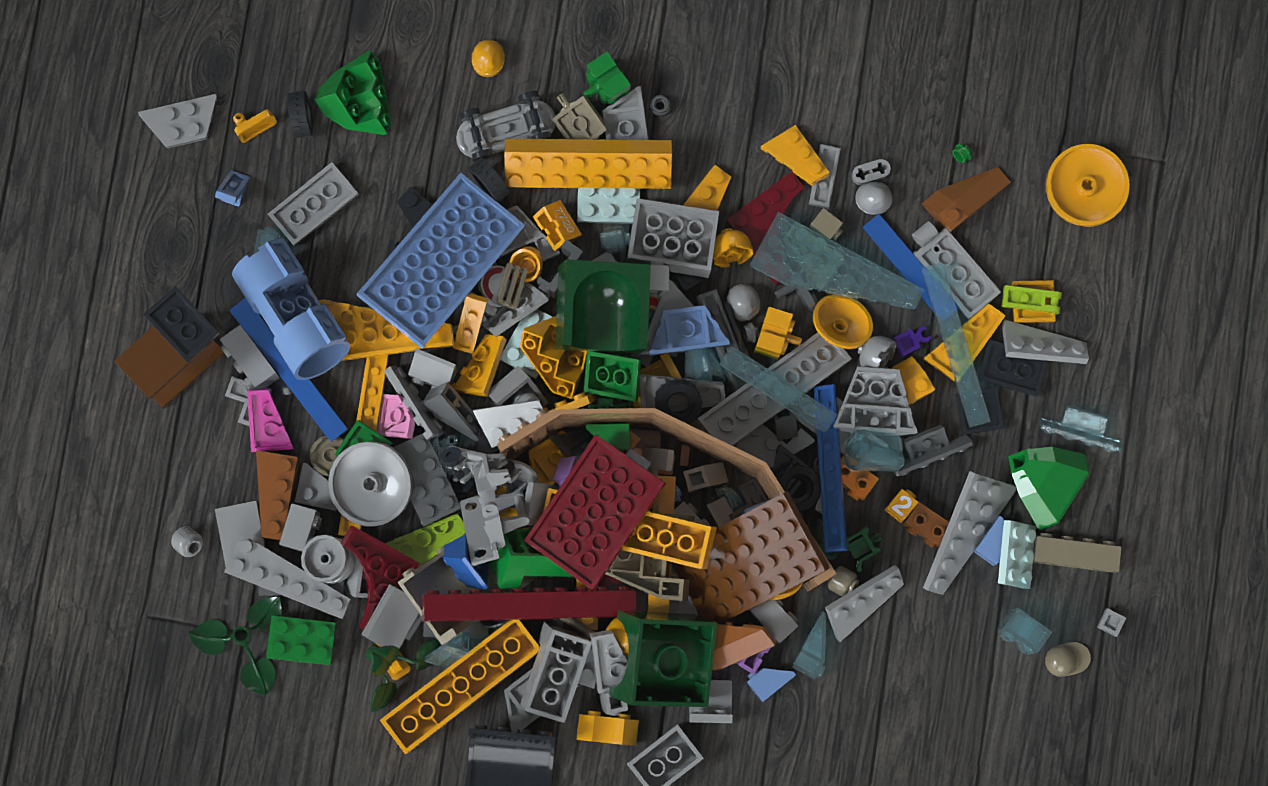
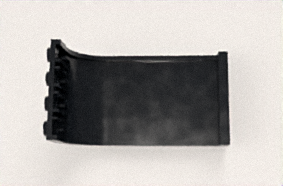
M474 724V728H469L468 733L469 755L465 786H551L556 737H551L552 732L539 731L538 735H530V730L517 729V733L508 732L509 728L496 727V730L492 731L487 730V725Z

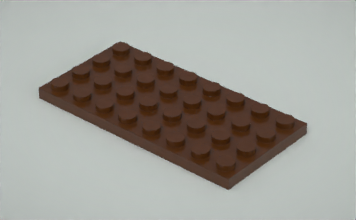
M788 491L717 528L707 569H699L671 562L680 579H690L689 597L699 615L709 620H714L717 624L830 568Z

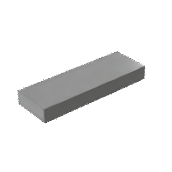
M820 145L818 157L829 171V176L812 186L809 205L829 209L841 148Z

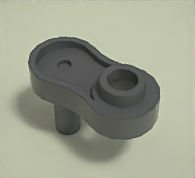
M798 273L789 277L790 284L774 292L776 297L780 299L796 290L808 312H812L818 303L817 297L813 292L809 293Z

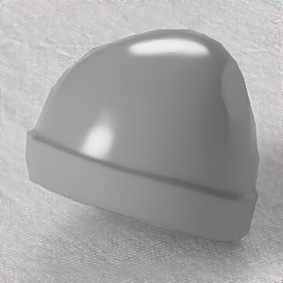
M868 182L858 188L855 198L860 210L867 214L878 215L883 214L890 208L893 196L887 185L881 182Z
M739 284L729 290L727 303L734 313V319L740 322L754 319L760 310V299L755 289L747 284Z

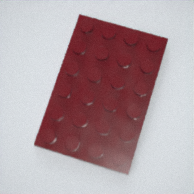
M595 434L524 541L591 590H595L666 483L605 439Z

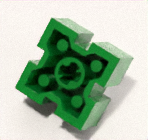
M608 52L587 64L586 80L591 86L583 92V95H586L587 98L598 92L597 96L602 104L610 106L630 92L631 84L623 73L620 72Z

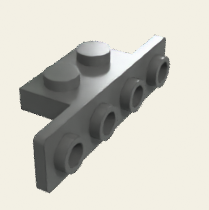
M938 425L904 439L903 442L909 458L890 467L896 476H904L914 469L927 467L931 462L944 460L953 453L966 451L968 447L973 446V442L967 435L948 442L944 427Z

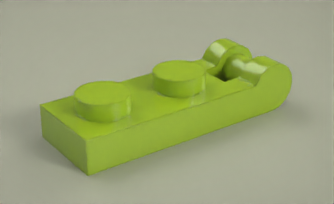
M1005 285L1002 307L1060 314V307L1058 305L1062 293ZM1046 298L1051 299L1050 305H1045Z

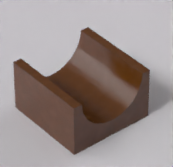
M152 326L114 362L149 399L153 398L164 409L221 357L224 352L212 340L187 363L160 332Z

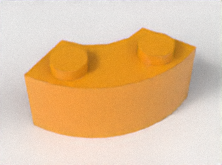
M588 711V715L579 714L576 740L636 746L639 720H630L631 715L619 714L618 718L602 717L600 716L601 712Z

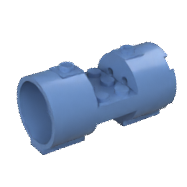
M284 238L267 241L265 245L258 247L259 252L253 254L250 258L248 255L243 257L233 269L232 276L253 311L262 315L275 336L273 342L295 378L307 380L317 377L336 366L349 352L350 344L326 304H320L308 285V278Z

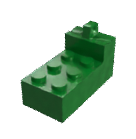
M515 529L503 534L505 546L498 550L499 558L488 561L494 575L493 582L500 589H519L524 576H573L524 541L532 529Z

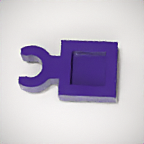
M926 326L917 329L915 334L910 329L892 338L897 344L896 348L900 357L921 348L919 342L926 343L931 339V336L924 338L921 335V332L927 329Z

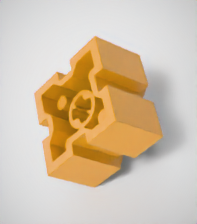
M769 307L754 352L778 360L780 355L784 356L788 343L800 346L802 338L790 335L795 321L791 320L793 314Z

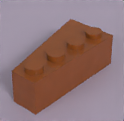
M256 450L261 534L265 539L280 541L291 504H293L300 459L294 456Z

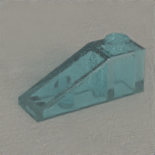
M820 612L791 667L813 680L817 676L820 678L826 668L823 665L825 662L826 643L825 612Z

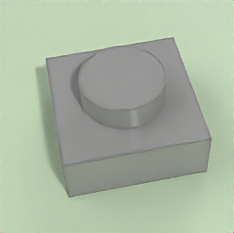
M1106 608L1097 628L1117 637L1126 617Z

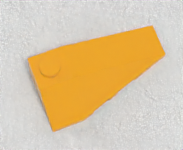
M912 356L892 368L899 369L909 405L935 390L925 371Z

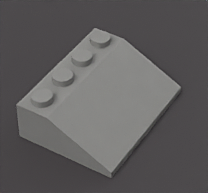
M637 198L627 263L650 265V262H662L664 266H669V272L708 278L712 266L719 211Z

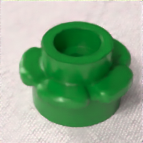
M957 144L952 151L954 158L960 163L971 159V149L966 144Z

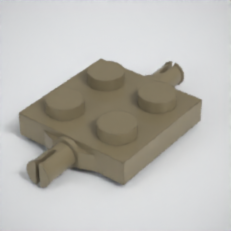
M564 92L556 97L564 108L552 120L565 139L598 140L600 135L609 129L586 95L571 103Z

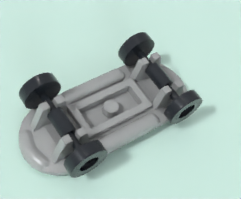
M529 91L518 96L520 104L482 115L479 108L468 109L459 114L461 121L464 122L457 131V145L464 155L473 158L474 162L479 158L487 160L493 157V154L505 151V139H552L551 134L556 125L552 118L555 117V114L548 104L538 101L540 98L538 91Z
M449 446L441 453L440 458L443 465L453 469V487L457 494L467 495L474 490L475 482L473 478L475 477L473 465L475 462L483 460L482 455L485 453L457 446ZM507 459L508 463L498 470L508 469L511 480L499 486L507 487L506 494L521 491L525 497L528 481L537 482V473L524 462Z

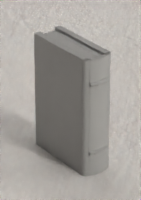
M389 584L361 635L381 646L394 645L400 649L419 612L405 592Z

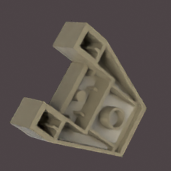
M665 514L688 521H695V516ZM621 550L606 572V575L660 599L688 601L690 579L669 578L670 561Z

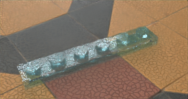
M733 346L729 348L719 364L824 433H826L837 416L836 413Z

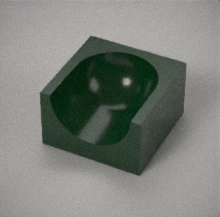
M566 259L558 267L555 350L639 354L647 350L651 265Z

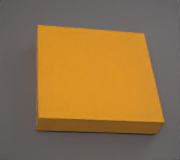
M1054 280L1012 282V286L1055 291ZM1046 298L1045 305H1050L1051 299ZM1013 308V322L1052 323L1056 322V314Z

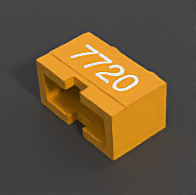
M561 200L544 206L533 216L540 229H544L547 233L546 239L554 251L561 249L565 240L573 243L582 235Z

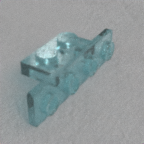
M1067 405L1061 424L1043 418L1040 420V428L1045 433L1061 434L1068 440H1081L1088 446L1098 445L1108 452H1121L1122 449L1120 441L1102 436L1108 421L1106 416Z

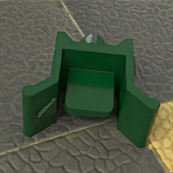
M866 526L858 530L859 533L854 536L846 537L847 542L859 535L861 536V538L848 545L853 558L856 559L870 552L869 555L857 561L856 573L862 570V561L881 551L880 548H875L874 545L879 544L882 538L879 537L871 541L880 534L874 532L868 537L869 528Z

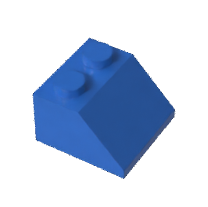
M466 534L444 545L443 560L447 566L453 568L455 576L460 582L463 581L466 587L488 588L489 564L485 562L472 566ZM479 551L476 552V557H483Z

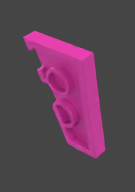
M247 389L251 452H256V450H292L293 445L269 389Z

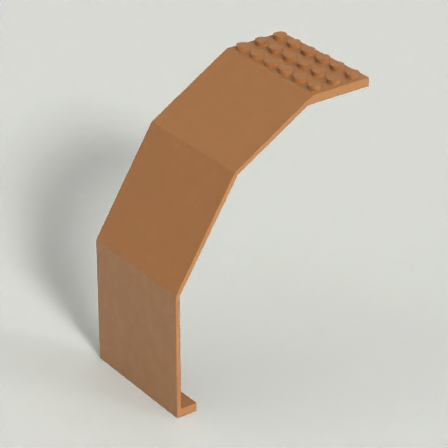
M656 408L560 409L549 412L546 409L536 415V420L532 423L526 421L518 426V431L511 435L509 432L500 437L497 444L500 454L504 453L506 459L514 460L562 429L586 428V424H629L630 428L652 427L755 477L769 500L785 492L765 461ZM823 552L822 554L830 568L803 584L807 592L836 574Z

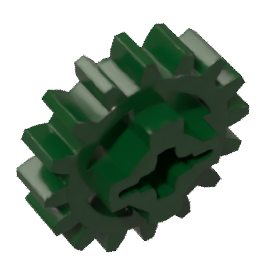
M607 396L598 397L597 401L588 404V409L633 408V401Z

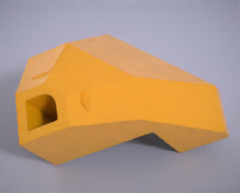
M556 317L525 327L522 332L520 348L552 393L572 399L586 367L587 351L555 350Z

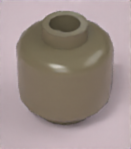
M844 566L837 567L834 570L836 574L828 579L829 590L842 597L856 589L859 584L857 574Z

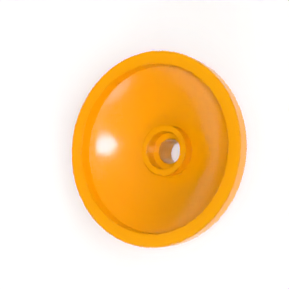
M840 294L826 296L814 308L813 322L816 330L822 338L836 347L844 349L858 348L864 345L872 335L873 322L869 312L860 302L849 296Z

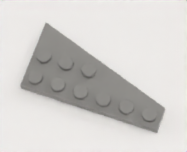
M969 472L924 584V589L941 595L945 593L1017 490L1016 486L978 473Z

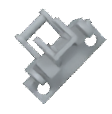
M504 453L482 455L483 460L474 463L473 472L478 496L460 501L472 566L498 559V550L505 546L503 534L529 523V516L526 515L523 502L525 499L523 492L516 491L495 496L494 490L497 489V486L511 480L508 469L498 470L508 463ZM468 504H477L474 510H466ZM515 504L517 516L500 519L499 511ZM478 550H486V554L483 557L478 558L475 556Z

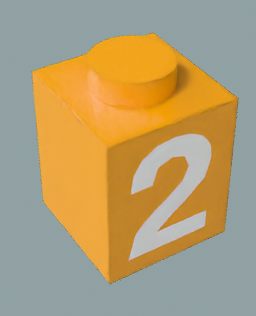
M901 489L885 508V511L902 523L918 504V501L915 500L917 496L908 489L906 491Z

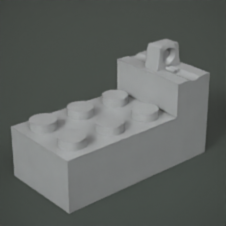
M544 622L537 641L540 644V648L520 706L524 711L565 723L591 647V640L581 633Z

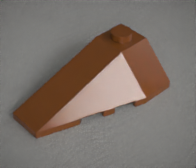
M998 167L937 190L922 205L942 228L945 227L951 233L1011 182Z
M726 622L725 625L717 624L712 671L722 669L773 647L777 642L764 626L744 624L742 627L733 626L730 622Z

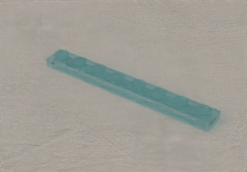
M943 263L924 267L921 270L969 428L991 422Z

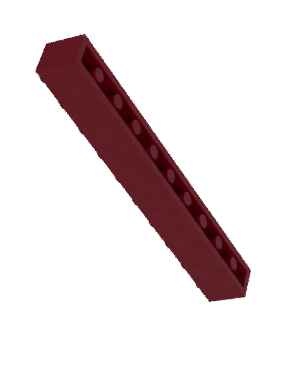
M628 586L617 587V591H609V587H596V591H588V587H578L573 592H567V588H554V592H546V588H535L533 592H525V589H512V593H504V589H491V593H482V590L477 589L469 590L470 594H461V590H448V594H440L439 590L427 591V595L421 596L422 622L618 617V611H636V590H630Z

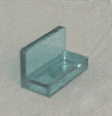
M460 632L427 655L425 662L444 668L448 667L469 653V633Z

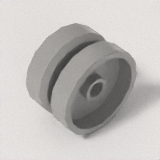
M321 535L308 541L303 548L301 562L305 573L310 578L329 584L340 583L348 578L354 568L355 556L341 544L343 539Z

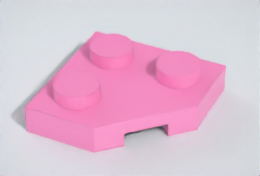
M382 395L376 432L383 437L413 438L415 426L413 418L415 416L404 405L403 396Z

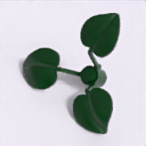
M268 597L254 603L249 608L246 616L248 622L254 626L247 628L239 626L227 638V628L218 620H208L189 631L188 634L192 643L207 655L222 653L225 649V642L234 639L237 645L244 646L252 664L245 665L241 670L240 679L243 686L249 691L263 696L271 691L275 682V668L267 658H261L256 662L248 644L252 638L251 631L256 630L258 627L261 632L269 633L271 616L283 617L281 599L279 597Z
M433 638L423 643L416 653V659L400 656L399 648L394 645L380 647L377 644H373L368 648L365 656L371 661L372 674L374 676L382 675L384 678V683L378 685L373 693L370 707L371 712H376L385 707L396 694L397 684L393 681L389 682V678L385 674L396 659L416 664V669L419 671L428 668L435 661L440 651L441 643L438 639Z

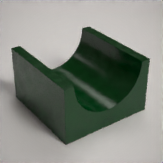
M618 611L617 619L622 622L628 638V663L622 681L618 686L610 687L609 695L629 705L708 707L717 622L696 614Z

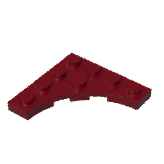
M793 171L726 219V222L733 230L741 231L748 236L753 247V257L775 286L793 273L784 258L780 241V230L784 213L791 201L805 188Z
M351 525L341 544L355 555L366 576L368 599L366 611L359 626L364 630L389 584L403 591L398 584L404 578L402 574L411 567L414 570L417 569L420 563Z

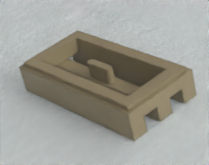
M510 262L507 263L496 299L497 303L512 309L517 308L528 269H521L520 266H514ZM511 270H512V271H514V273H513L512 280H511V283H510V286H509V289H508L507 297H506V300H503L504 293H505V290H506V287H507V283H508V280H509V276H510V273H511ZM520 273L512 303H510L515 288V284L518 278V274Z

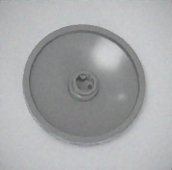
M367 441L350 446L336 458L330 470L328 486L335 507L344 517L359 525L378 526L390 522L404 511L411 498L413 481L410 468L399 452L386 444Z

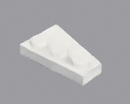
M539 400L473 410L492 448L497 446L500 437L509 432L511 435L518 431V426L526 421L532 423L536 420V415L544 411Z

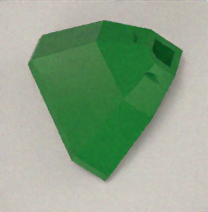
M371 50L335 71L319 88L314 99L326 117L345 129L380 135L388 133L392 121L382 68L379 59L374 56Z
M1056 447L1026 449L1008 456L1011 474L1020 498L1037 528L1042 530L1058 524L1090 474L1086 455Z

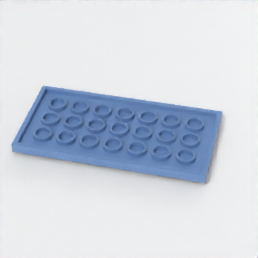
M460 173L359 290L357 296L423 349L525 225L465 175Z

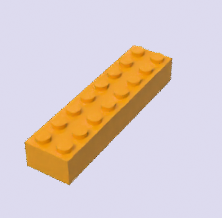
M505 139V184L507 187L671 189L672 140Z
M548 488L544 510L558 489ZM647 511L622 550L690 567L707 569L717 527Z
M510 620L380 719V721L403 752L408 754L537 655L540 646L520 620Z

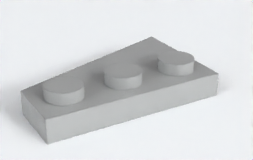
M525 282L517 308L500 307L497 309L495 316H490L482 325L497 337L549 301V299L530 283Z

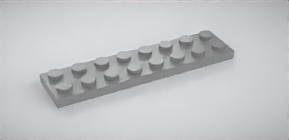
M816 333L700 416L697 422L705 433L734 446L849 363L852 358L843 348L830 344L819 333Z

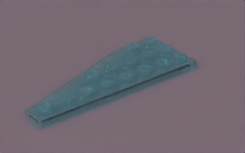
M780 212L777 213L749 265L787 286H800L808 290L816 289L826 291L829 294L885 302L893 306L909 309L916 308L925 291L923 288Z

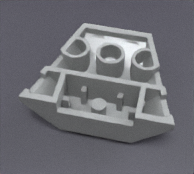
M857 367L833 428L852 434L900 436L918 433L899 369Z

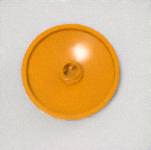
M1081 144L1063 151L1051 164L1046 177V193L1052 208L1061 218L1078 226L1091 227L1108 222L1121 211L1129 194V177L1124 164L1113 152L1099 145Z

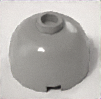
M884 336L870 338L858 349L861 367L887 369L888 367H885L889 359L891 361L893 359L897 345L896 342Z

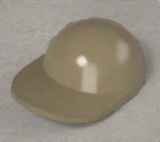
M1078 642L1056 645L1047 652L1045 657V665L1048 671L1058 677L1081 673L1089 666L1091 661V654L1088 648Z

